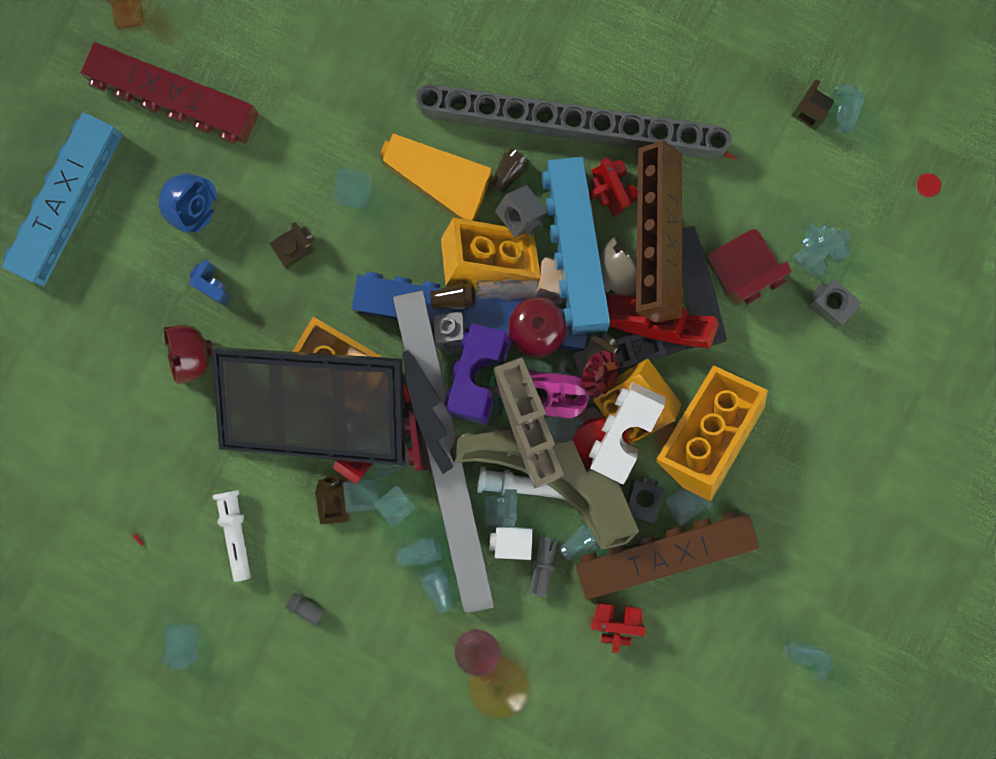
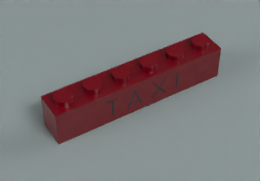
M93 42L80 71L89 81L88 85L98 91L105 92V89L115 92L114 96L125 102L130 103L133 99L140 102V106L150 112L157 113L158 110L167 113L166 116L175 122L183 124L184 120L193 123V127L205 134L213 131L220 134V139L233 145L237 141L246 145L259 116L256 108L250 103L97 42Z

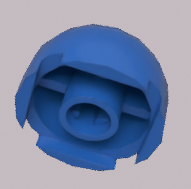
M183 173L171 177L165 183L159 195V210L162 217L169 225L182 232L188 233L192 231L196 233L201 231L208 225L215 212L214 209H210L212 199L217 201L215 186L209 179L195 174Z

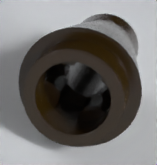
M510 148L507 153H503L495 176L490 184L505 193L507 188L528 169L526 165L529 160L516 150Z
M462 281L439 290H433L430 293L433 308L469 310V307L476 306V294L473 283Z

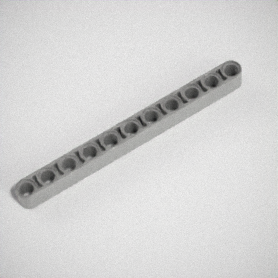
M421 290L394 296L405 351H411L442 400L432 409L448 432L445 437L438 441L453 463L450 451L456 443L457 437L452 416L446 411L444 404L446 388L424 292ZM427 447L464 612L466 614L493 608L492 592L462 462L453 463V468L442 474Z

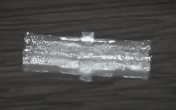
M511 278L497 281L477 280V299L497 298L511 301V299L538 297L537 280L517 281L511 280Z

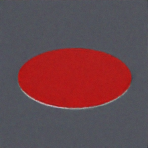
M925 173L918 178L916 186L921 195L933 197L939 193L941 182L935 174Z

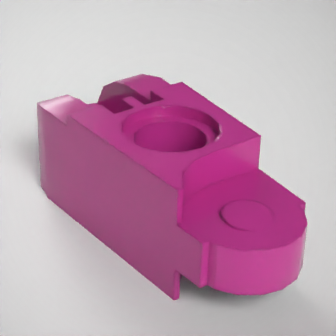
M528 371L535 388H542L548 394L547 397H540L546 415L574 418L586 408L590 395L582 388L581 378L570 375ZM497 387L498 394L501 397L499 387ZM567 394H574L578 396L574 399H570L567 396Z

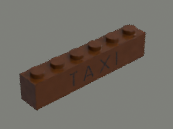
M664 140L638 148L636 313L655 323L682 317V153Z
M739 509L722 513L723 519L711 522L710 517L693 522V528L683 530L682 526L665 530L666 536L654 539L653 534L636 539V545L629 547L621 545L608 548L609 553L597 556L596 551L579 556L580 561L574 564L585 599L589 600L760 549L749 514L740 513Z

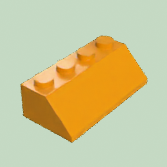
M713 365L657 457L656 462L684 489L711 502L764 410L768 390Z

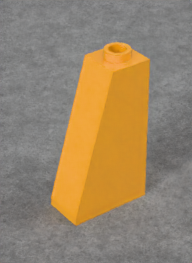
M394 133L390 141H385L381 150V157L389 171L454 218L476 220L492 177V168Z

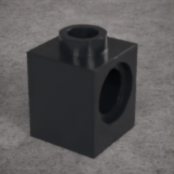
M641 476L640 481L632 480L626 502L633 517L655 523L664 488L657 486V480ZM642 490L649 491L652 496L651 503L646 507H641L637 503V495Z

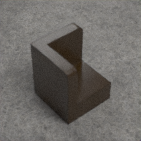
M817 79L811 84L791 115L815 131L824 122L829 114L828 111L834 103L832 98L817 90L821 83Z

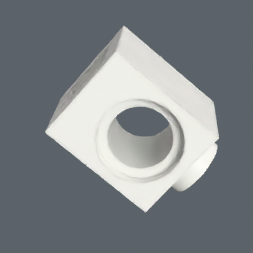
M497 526L496 533H490L489 550L495 551V558L531 560L532 528Z

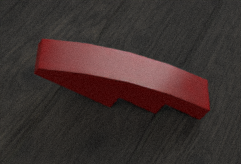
M605 294L610 327L681 345L710 348L719 326L716 317L689 315L685 307H682L681 318L655 323L636 313V297Z

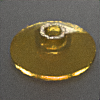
M494 657L487 659L479 664L472 673L469 683L470 697L476 708L489 717L505 718L511 716L521 709L527 699L528 680L526 674L516 662L508 658ZM497 684L502 685L505 689L500 695L495 694L493 691V687Z

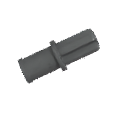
M540 536L536 561L532 562L534 571L529 592L534 596L545 597L548 591L551 571L555 570L553 562L559 540Z

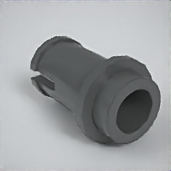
M295 592L285 608L290 610V614L294 612L315 627L325 610L305 599L303 593L299 595Z

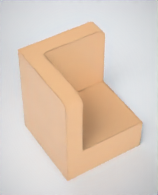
M545 257L539 264L541 279L539 282H532L530 298H547L559 306L565 300V298H560L558 282L562 280L561 270L556 271L554 260Z

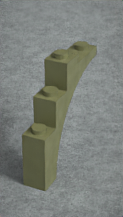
M507 419L502 429L496 428L477 435L474 433L461 435L450 451L453 463L469 461L497 463L528 474L509 419ZM559 440L554 441L555 446L553 450L562 468L564 477L547 485L561 494L578 511L591 529L601 550L627 544L639 530L619 483L592 469L585 470L574 441L563 443Z

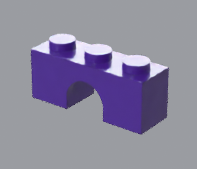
M471 324L469 333L466 332L464 334L461 344L463 350L461 360L455 363L453 377L455 378L453 387L447 391L444 401L446 411L452 417L487 425L495 396L489 389L478 387L476 385V377L484 367H497L505 364L511 339L506 331Z

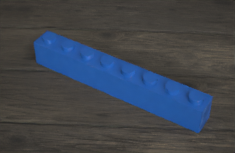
M366 272V276L357 275L351 309L357 314L398 320L393 297L423 290L431 326H434V316L462 312L466 332H469L471 324L506 331L509 336V317L513 309L523 300H526V298L510 296L509 300L499 299L497 293L481 291V295H476V306L469 307V310L433 308L430 293L433 290H439L440 284L424 281L422 286L412 284V280L409 278L395 277L394 281L383 279L384 275ZM567 326L566 337L559 348L582 351L585 349L587 334L571 336L570 326Z

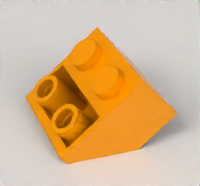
M648 358L617 377L613 381L614 386H609L607 394H601L598 398L594 397L593 399L607 419L609 414L615 416L619 408L618 405H615L622 388L628 390L632 382L665 397V406L651 432L640 427H630L625 430L629 435L631 444L674 422L682 406Z

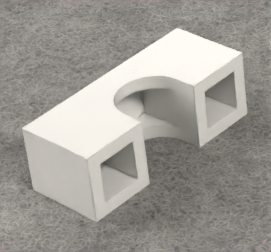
M634 382L631 383L628 390L622 388L615 403L619 408L615 416L609 414L602 428V431L606 432L602 442L596 440L589 454V457L593 458L590 469L623 485L637 460L638 449L627 444L622 437V433L630 427H640L651 432L665 406V397Z

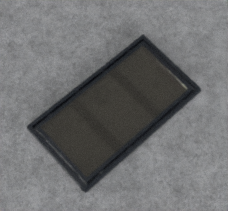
M215 347L211 349L220 450L404 466L406 459L402 359Z

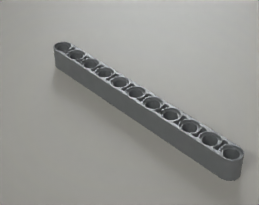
M432 84L422 86L416 95L420 113L429 119L636 149L661 141L652 135V131L661 130L666 135V138L663 140L682 153V155L712 160L721 158L732 142L730 131L725 127ZM428 97H434L438 100L433 106L423 104L424 100ZM457 101H462L466 104L464 109L458 111L454 110L451 106ZM485 105H490L495 111L485 115L480 112V109ZM513 109H518L523 112V116L513 119L508 113ZM546 113L551 116L552 120L548 123H542L538 121L537 116ZM574 117L581 124L577 127H570L565 121L568 118ZM602 121L608 125L609 129L598 131L594 124ZM625 126H633L637 130V134L633 136L627 135L623 128ZM681 135H691L694 139V143H684L681 139ZM710 139H719L722 142L723 147H713L710 143Z

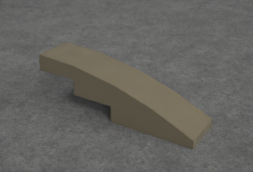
M523 357L495 367L494 373L502 401L534 489L564 477V473L553 450L555 442L544 419L546 412Z

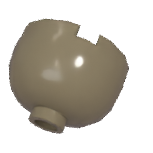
M614 237L599 251L604 289L607 293L612 290L622 296L636 294L637 258L624 244L618 247L616 245L618 238Z

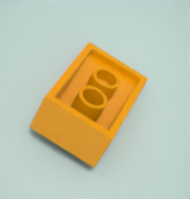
M453 217L441 238L446 286L465 281L466 283H473L475 290L539 282L541 279L534 233L531 235L525 233L515 238L505 226Z
M312 317L292 351L382 357L315 317ZM283 366V369L333 397L332 369ZM345 370L347 406L361 413L384 373Z

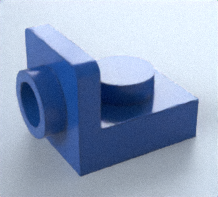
M204 259L201 264H197L190 274L191 281L189 285L226 306L231 296L224 291L226 288L224 284L212 277L210 278L216 267Z

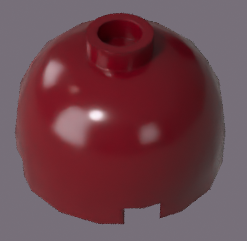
M533 297L523 300L513 309L509 317L508 333L512 344L527 356L543 357L552 354L561 346L566 337L567 327L564 312L556 303L547 298Z
M174 325L164 327L165 346L167 345L169 355L167 357L176 384H181L198 379L208 368V357H212L211 349L213 347L211 340H205L201 331L193 326Z

